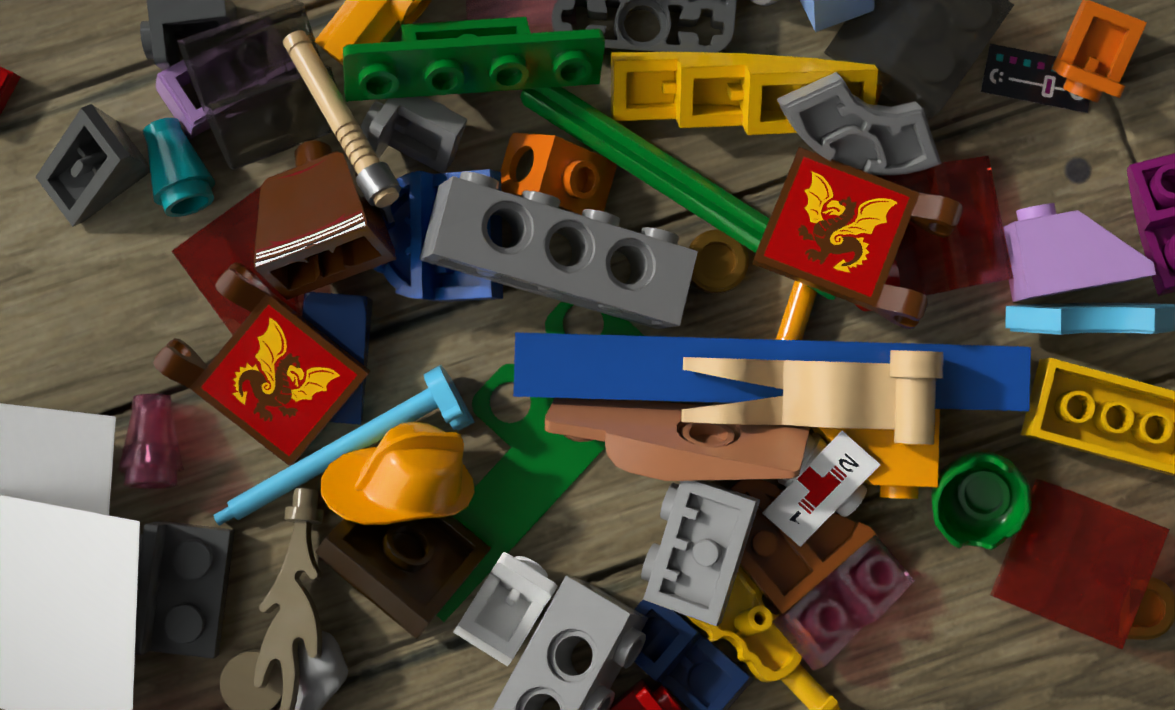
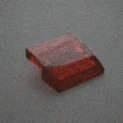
M989 155L942 162L931 168L909 174L877 176L919 193L951 198L960 202L963 206V212L958 225L954 228L952 234L946 238L930 234L909 220L895 257L899 270L900 287L930 296L1014 279Z
M1036 479L1030 493L1032 510L1023 528L1012 538L990 596L1123 649L1170 529L1060 486Z

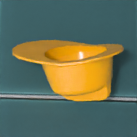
M421 422L401 423L390 429L378 446L363 448L341 455L328 465L321 477V496L329 509L345 520L363 525H386L423 518H440L456 515L468 507L475 491L473 478L462 460L464 442L461 434L445 432L431 424Z

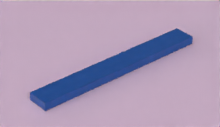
M515 332L513 397L736 403L783 396V389L683 370V357L890 364V350L944 352L943 378H936L935 409L1029 411L1031 347Z

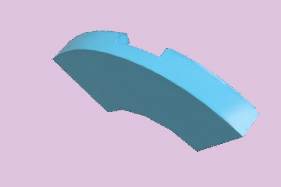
M1048 303L1006 306L1005 328H1010V331L1058 335L1076 333H1165L1175 331V304Z

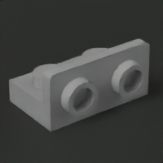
M706 480L680 481L679 484L673 482L666 492L660 512V518L668 521L661 544H652L643 564L641 579L648 581L643 600L713 626L721 624L760 499L707 482Z

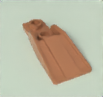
M554 398L545 416V431L564 435L566 438L577 442L603 441L605 442L607 456L616 467L629 473L663 481L795 478L800 474L810 427L681 422L682 409L705 406L649 400Z

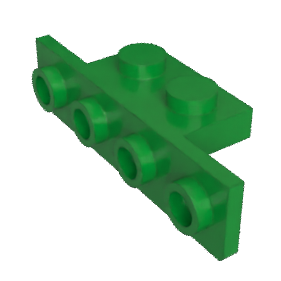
M527 17L401 24V41L349 44L343 47L345 101L600 84L605 47L603 31L601 29L530 33Z

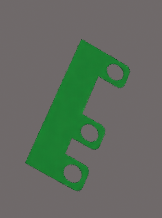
M561 301L545 320L546 333L566 334L563 328V319L566 312L574 306L573 304ZM601 313L604 326L600 335L644 336L628 320ZM514 364L501 366L472 399V409L475 415L511 448L474 487L475 493L468 507L456 515H452L491 547V549L436 615L443 622L450 617L492 571L502 553H509L605 448V442L603 441L577 442L566 438L564 435L545 431V416L554 398L530 397V409L523 419L513 423L499 420L491 410L490 398L496 387L506 382H514Z

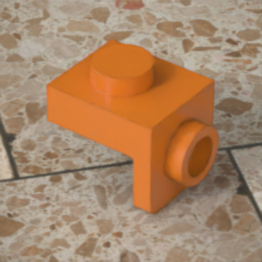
M1082 0L1052 67V70L1067 78L1062 89L1097 103L1103 92L1121 98L1126 86L1121 84L1120 80L1147 22L1091 0Z

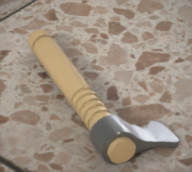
M305 31L292 32L285 37L283 45L358 174L356 182L370 206H376L381 210L388 224L394 222L391 205L399 197L401 187L388 164L380 162Z

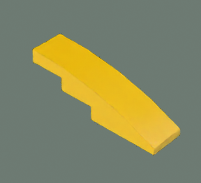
M611 52V115L615 121L676 119L679 128L743 126L747 135L797 133L783 114L777 98L837 72L843 78L852 94L868 104L875 105L878 68L873 64L747 53Z

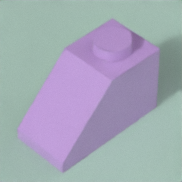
M1055 203L1017 210L1018 221L999 229L1013 302L1134 281L1156 275L1153 261L1078 210L1057 214Z

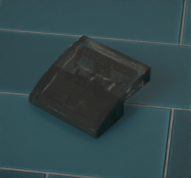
M293 0L177 41L202 109L229 168L232 170L299 146L304 142L333 133L283 45L285 37L292 32L302 30L305 31L319 55L303 2ZM325 65L327 71L329 72L334 83L336 84L331 67Z

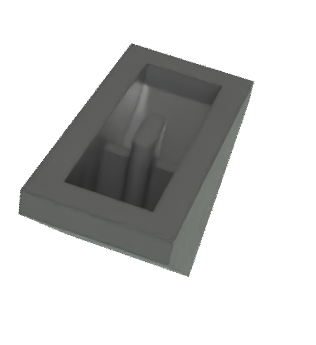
M90 104L79 110L36 175V179L73 227L84 222L150 173V167L117 120Z

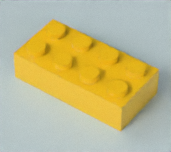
M1054 358L1040 359L1030 395V410L1026 411L1020 435L1175 476V391Z

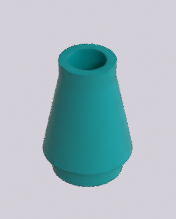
M162 118L148 124L143 129V135L147 143L154 202L163 206L165 214L170 217L190 215L208 207L214 201L212 188L215 185V180L184 134L177 118Z

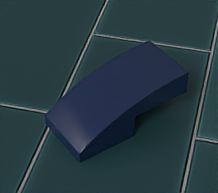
M642 600L634 609L648 617L641 631L646 635V640L634 662L653 680L667 688L688 709L728 710L754 680L679 613Z

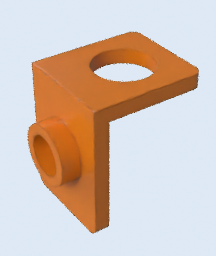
M513 133L509 139L500 170L501 191L520 197L522 192L526 190L545 193L561 201L559 208L578 215H582L584 209L604 212L615 175L616 164L601 155L556 135ZM532 149L534 153L533 166L529 174L522 181L518 182L516 178L518 162L526 151Z

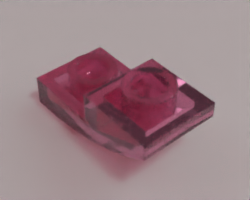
M875 535L784 614H779L772 622L814 671L825 667L865 625L877 621L915 580Z

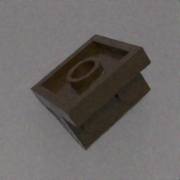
M451 515L386 525H363L343 519L324 538L315 553L320 556L319 559L414 638L418 639L489 552L491 547Z

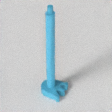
M439 365L424 374V379L428 386L426 390L227 502L228 507L214 514V519L218 525H222L234 517L240 520L322 474L328 465L341 455L368 448L382 440L385 434L401 423L414 422L437 408L441 411L445 422L450 423L453 430L457 429V431H460L475 421L451 377L444 367Z

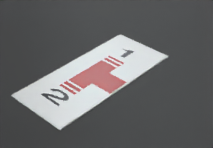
M841 431L762 513L801 547L881 464L844 431Z

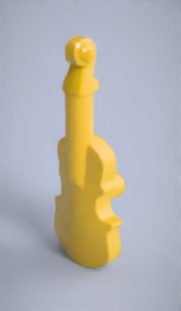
M740 566L721 624L713 626L687 616L696 626L708 634L710 642L717 641L720 638L728 640L736 648L739 661L745 662L751 673L759 681L768 683L781 680L809 710H841L834 696L830 695L800 664L805 650V641L801 633L788 625L782 614H772L765 607L762 601L763 593Z

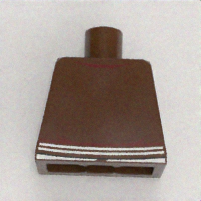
M322 141L304 142L294 152L296 167L267 178L261 185L254 269L286 300L396 260L395 249L382 213L376 206H370L356 182L358 174L344 152L336 151L332 153V148Z

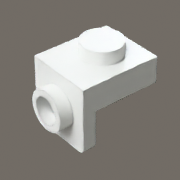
M503 552L453 633L508 667L558 586L547 578V572L535 561L523 556L513 557Z

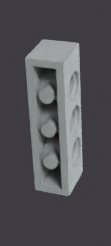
M461 172L460 178L452 176L439 185L420 256L421 261L655 329L680 326L698 251L678 245V235L649 227L642 228L641 233L619 227V217L599 210L584 209L582 215L559 209L561 201L558 198L541 192L526 190L522 192L521 197L498 190V180L475 172ZM491 215L503 217L511 226L512 240L507 248L493 243L488 235L487 223ZM554 233L563 235L571 244L572 258L567 266L557 263L550 253L549 243ZM615 251L625 255L631 266V274L625 284L614 277L610 268L611 257Z
M566 575L492 710H541L544 702L550 697H553L558 702L560 710H609L615 695L614 691L610 690L620 669L622 667H630L640 654L646 640V635L641 631L648 617L589 582ZM586 640L592 649V662L584 673L578 674L572 665L571 656L574 647L580 641Z

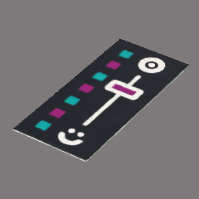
M990 43L981 92L1088 113L1090 100L1062 89L1067 78L1052 70L1057 58L1056 56Z

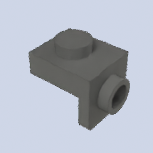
M147 0L149 20L141 22L140 35L146 58L148 60L154 59L155 65L163 71L180 62L177 38L238 30L237 8L232 0Z

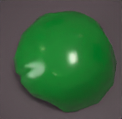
M967 453L942 468L938 476V487H933L931 491L935 526L949 543L958 549L962 548V546H976L988 550L997 548L1007 538L1013 537L1023 528L1032 510L1028 479L1012 461L994 453Z

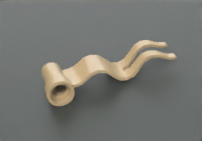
M890 350V364L683 357V370L783 389V396L682 409L681 422L894 429V443L934 444L936 378H943L944 352Z

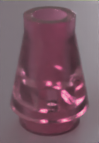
M139 394L132 397V412L118 467L119 471L125 472V487L163 489L177 486V472L183 471L184 468L171 410L172 397L169 395Z

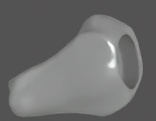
M323 630L322 656L319 659L308 656L303 639H300L298 642L300 681L295 710H322L324 705L341 687L348 675V668L336 639L330 633Z

